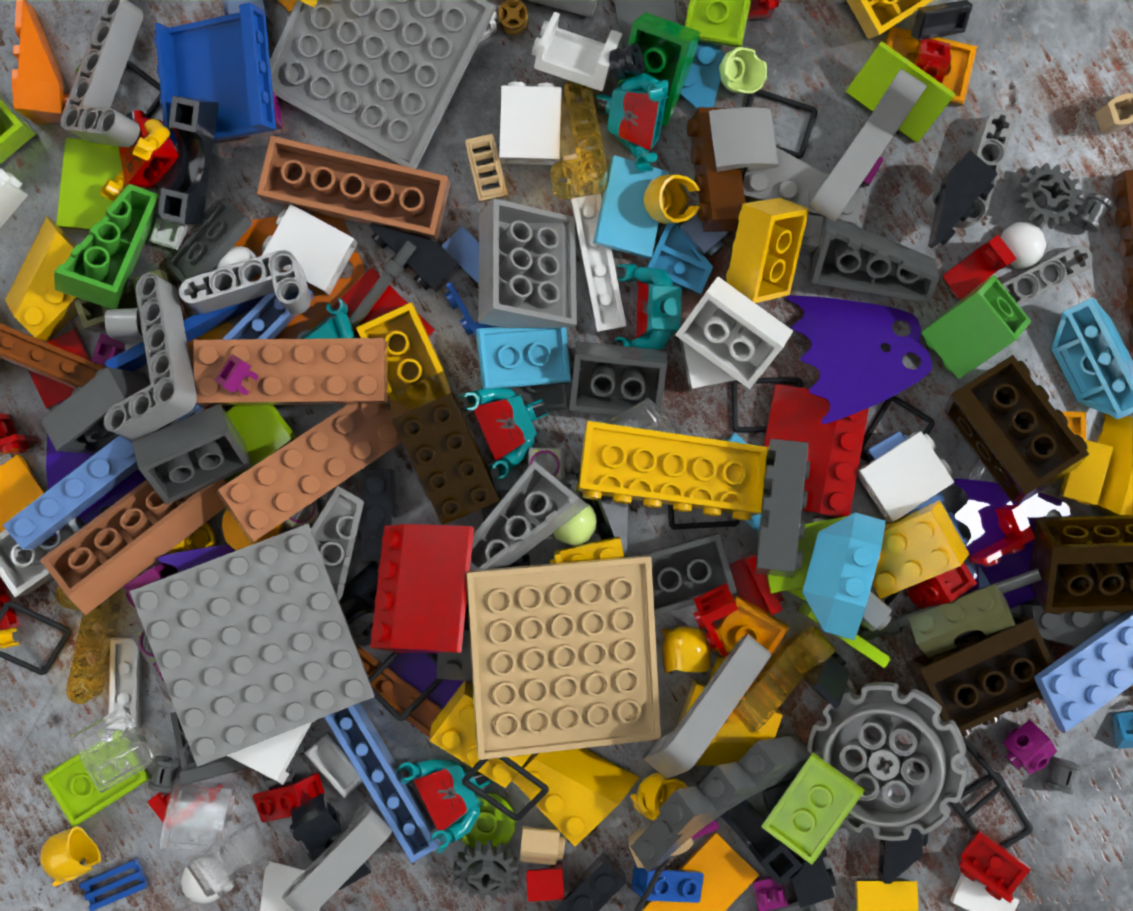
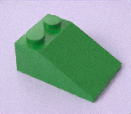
M645 12L633 21L628 45L636 43L640 47L645 61L643 73L659 81H668V99H666L662 125L667 126L693 62L701 32ZM631 73L628 75L627 78H630L635 75ZM625 79L619 80V81H618V85H619L621 82H623Z

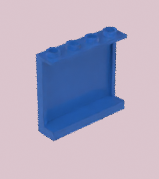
M250 2L240 4L239 13L170 28L160 23H154V43L158 56L157 74L160 78L161 89L159 100L163 111V122L170 131L173 145L178 147L176 135L169 127L172 95L195 97L218 103L214 142L276 131L266 14L264 10Z

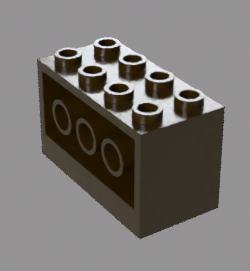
M1011 355L952 393L944 412L1012 504L1020 505L1075 470L1089 453L1083 438L1078 434L1074 435L1067 426L1068 420L1063 412L1059 409L1055 410L1048 401L1049 395L1041 385H1036L1031 379V373L1027 365L1021 360L1018 361L1014 355Z
M445 371L388 395L391 419L442 525L499 501L491 472L487 470L486 461L461 410V406Z
M1133 515L1035 518L1033 531L1035 539L1032 540L1029 571L1038 568L1042 580L1032 583L1030 586L1045 613L1059 615L1064 612L1091 614L1099 611H1113L1117 613L1133 611Z
M1011 613L1015 626L988 636L982 631L974 630L955 639L957 648L929 658L924 653L906 661L918 690L942 706L939 714L940 719L943 721L953 720L959 728L962 737L972 733L973 727L982 723L983 725L993 724L1001 719L1000 715L1008 711L1012 713L1027 708L1029 706L1028 702L1037 698L1039 700L1044 699L1034 676L1054 662L1033 618Z

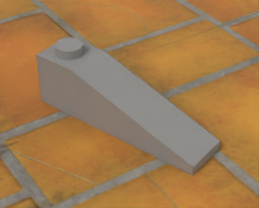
M340 486L336 487L311 528L338 600L343 595L364 504L362 499Z

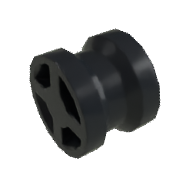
M636 43L627 45L624 50L616 48L610 51V67L618 80L626 79L631 73L639 75L644 72V56Z

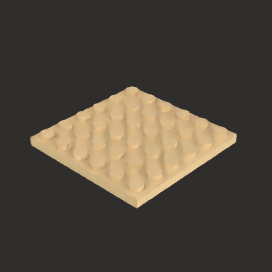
M643 555L466 572L478 760L661 739L651 556Z

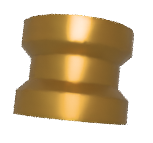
M506 0L501 4L498 17L503 32L512 36L523 33L528 26V12L525 4L520 0Z

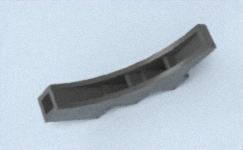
M798 735L757 741L739 761L717 765L697 786L677 789L658 809L661 814L631 845L632 850L647 872L656 870L688 839L726 811L771 786L794 779L811 753Z

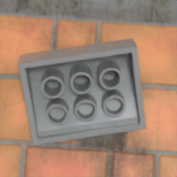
M493 198L479 214L478 323L502 328L575 327L577 325L574 217Z

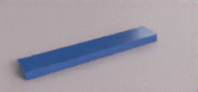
M266 295L206 314L196 313L183 320L187 343L254 308ZM144 341L107 360L105 365L129 371H135L146 365L147 358Z

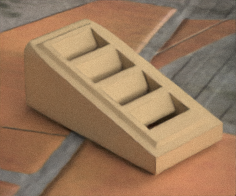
M494 134L465 140L479 203L492 200L493 198L497 199L508 196ZM491 147L489 151L476 154L473 152L476 149ZM490 158H493L494 160L493 163L480 166L476 165L477 161H482ZM496 170L497 175L479 178L481 173ZM499 182L500 187L482 190L483 185Z

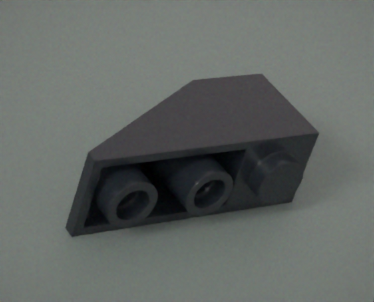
M971 150L964 154L942 179L928 247L931 249L939 243L944 246L956 232L952 229L959 220L964 222L973 213L975 208L972 204L978 197L984 199L995 186L992 180L998 173Z
M374 223L369 225L374 232L371 238L383 250L388 246L396 253L392 257L393 259L407 240L417 247L404 267L405 270L410 267L417 274L413 279L425 291L431 287L437 293L461 268L459 263L435 241Z

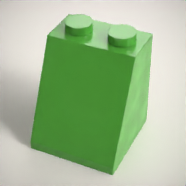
M992 275L932 321L921 333L928 347L935 350L943 359L945 368L960 379L1016 341L1031 323V320L996 276Z

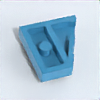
M699 42L679 96L695 111L698 107H713L721 80L719 66L725 54L714 44Z
M677 223L666 225L648 265L649 268H659L667 271L673 284L697 295H701L713 268L705 256L699 253L691 239L687 238L680 230Z

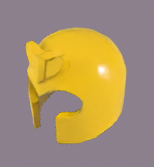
M676 174L658 176L649 183L644 191V208L649 216L659 223L673 224L687 221L697 213L700 206H689L686 212L682 214L689 201L682 184L686 186L689 192L700 191L697 184L687 176Z
M680 625L674 629H662L663 636L665 637L662 646L665 674L675 670L695 673L710 670L711 646L703 630L693 626Z
M653 773L643 779L637 794L630 795V798L634 803V809L641 816L644 815L646 818L654 821L661 814L658 809L677 789L687 788L688 786L674 776L667 779L660 773Z
M78 826L50 836L43 844L40 853V863L43 871L47 876L55 880L52 883L53 887L93 870V865L101 861L98 846L84 829ZM83 859L86 860V866L80 864Z

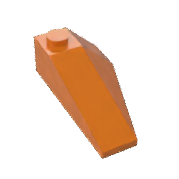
M16 0L15 32L20 39V45H13V55L18 61V69H12L11 76L13 108L36 125L60 123L70 92L34 7L26 0Z

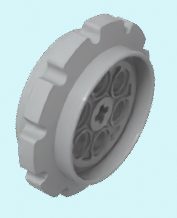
M867 683L861 689L862 695H856L852 690L845 691L841 704L837 709L828 704L823 710V715L826 717L827 722L817 721L815 723L807 746V750L811 754H816L865 790L842 824L857 833H860L865 827L871 828L876 839L888 841L907 840L912 828L918 829L921 834L931 832L949 817L951 809L947 806V802L958 803L966 785L968 768L958 762V758L964 757L966 746L956 723L953 720L943 721L940 719L939 714L942 706L934 699L917 689H912L909 694L904 695L900 693L897 683ZM873 726L878 728L882 737L874 738L870 736L867 727ZM898 733L909 734L912 737L913 743H902L898 738ZM849 750H858L862 754L863 759H853L849 754ZM882 756H884L885 760L892 761L890 766L887 762H881ZM910 763H921L925 768V772H914L910 767ZM861 778L870 779L874 783L875 788L868 789L864 787L860 781ZM896 784L902 786L906 794L901 796L895 794L891 786Z

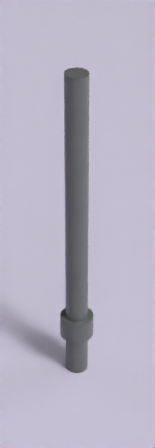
M407 240L394 259L390 258L383 267L385 269L383 274L349 318L354 332L395 277L399 278L405 270V263L417 248L412 242Z
M1037 568L994 584L1004 594L1041 581L1042 578ZM983 587V588H980V589L971 591V592H969V593L963 594V595L959 596L958 598H961V597L966 596V595H968V594L974 593V592L979 591V590H981V589H984V588H986V587ZM931 605L900 617L896 615L891 616L890 622L881 631L878 629L875 631H870L867 628L863 629L864 638L868 641L886 634L892 636L901 633L903 628L911 626L909 617L937 606Z

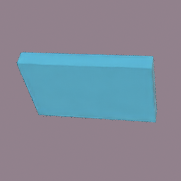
M613 155L609 162L593 244L646 259L651 258L659 222L652 219L644 208V191L653 179L658 176L668 175L669 172L652 167L653 171L640 172L636 168L635 161Z
M493 327L475 330L481 389L572 382L566 327Z

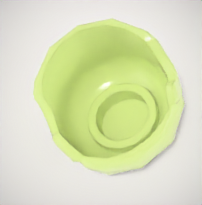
M733 48L725 54L719 66L721 82L732 93L753 94L762 88L767 79V64L756 56L753 49Z
M589 505L554 532L555 538L572 546L581 545L589 541L595 531L597 521L593 507Z

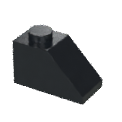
M912 828L907 840H880L877 875L884 884H891L923 855V846H927L928 833L921 834L918 829Z

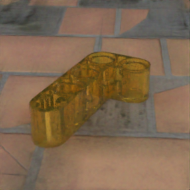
M567 80L564 85L565 104L576 158L557 162L550 170L552 192L560 199H572L603 192L608 185L607 162L592 89ZM576 96H580L582 102L577 103ZM581 120L589 121L585 124L578 123ZM586 146L595 147V148L592 149V150H584V149H583V148L586 147ZM590 173H599V174H600V175L597 176V177H589V176H588ZM562 178L570 179V181L566 183L558 182Z
M59 586L56 591L57 602L64 608L81 611ZM119 590L109 597V604L106 608L100 604L86 616L82 613L66 687V694L73 703L83 704L97 698L103 690L110 659V639L115 635L122 603V595ZM95 622L102 626L103 630L100 637L96 636L93 632ZM88 652H92L95 655V666L87 662L86 656Z
M816 625L794 635L779 648L764 666L732 712L751 733L756 732L772 717L810 669L822 664L836 650L835 646Z

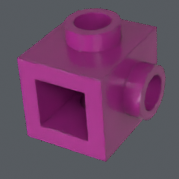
M1030 719L1020 728L1012 730L1003 742L1008 752L1005 756L1007 760L1017 770L1022 767L1029 775L1036 770L1043 769L1048 764L1050 758L1057 753L1051 739Z

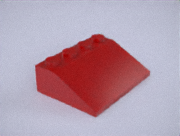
M774 384L763 446L767 447L768 450L770 439L809 443L807 461H810L809 478L805 479L804 490L808 492L806 509H802V511L838 518L850 516L869 408L842 419L822 424L821 420L830 410V403L827 399L809 393L810 389Z
M421 524L384 526L370 648L397 653H461L467 603L466 572L470 571L474 527Z

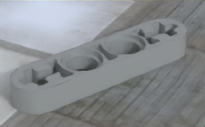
M1074 246L1002 283V285L1010 292L1017 304L1021 305L1086 271L1093 262L1092 253L1085 246ZM1074 255L1082 256L1083 260L1079 264L1068 268L1063 264L1073 259ZM1048 265L1055 267L1058 271V277L1054 282L1048 281L1044 277L1043 272ZM1026 279L1031 283L1032 291L1029 295H1022L1018 291L1017 284L1019 280Z

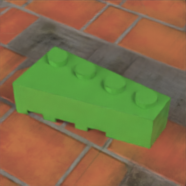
M129 184L106 210V215L99 223L96 222L89 230V235L80 245L77 244L70 252V257L63 265L60 264L54 271L55 290L110 309H117L157 216L159 194Z

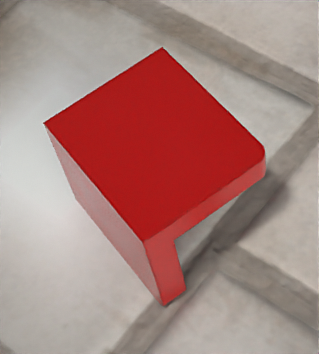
M557 861L556 866L550 865V868L529 869L526 871L528 902L564 900L563 861Z

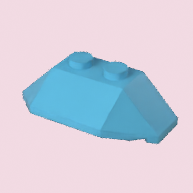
M1093 297L1064 310L1051 350L1077 401L1095 410L1109 414L1116 419L1132 414L1133 360L1112 319Z
M855 512L818 532L802 593L823 632L855 640L866 609L880 556L885 520Z

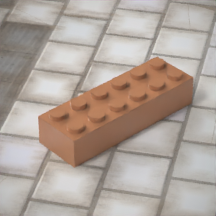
M270 135L257 195L264 202L289 207L292 204L303 211L368 226L374 223L421 238L438 241L451 183L448 176Z
M384 338L194 340L196 404L201 406H215L219 403L221 406L388 404L387 341ZM232 354L251 366L250 370L259 377L257 381L251 377H245L242 380V386L250 391L248 395L242 394L237 390L232 393L215 381Z
M348 404L219 488L216 494L250 543H252L396 447L402 440L391 419V413L385 404Z
M146 479L41 558L40 561L67 597L86 616L157 561L160 556L166 554L223 510L225 505L216 494V491L227 483L224 479L166 505Z

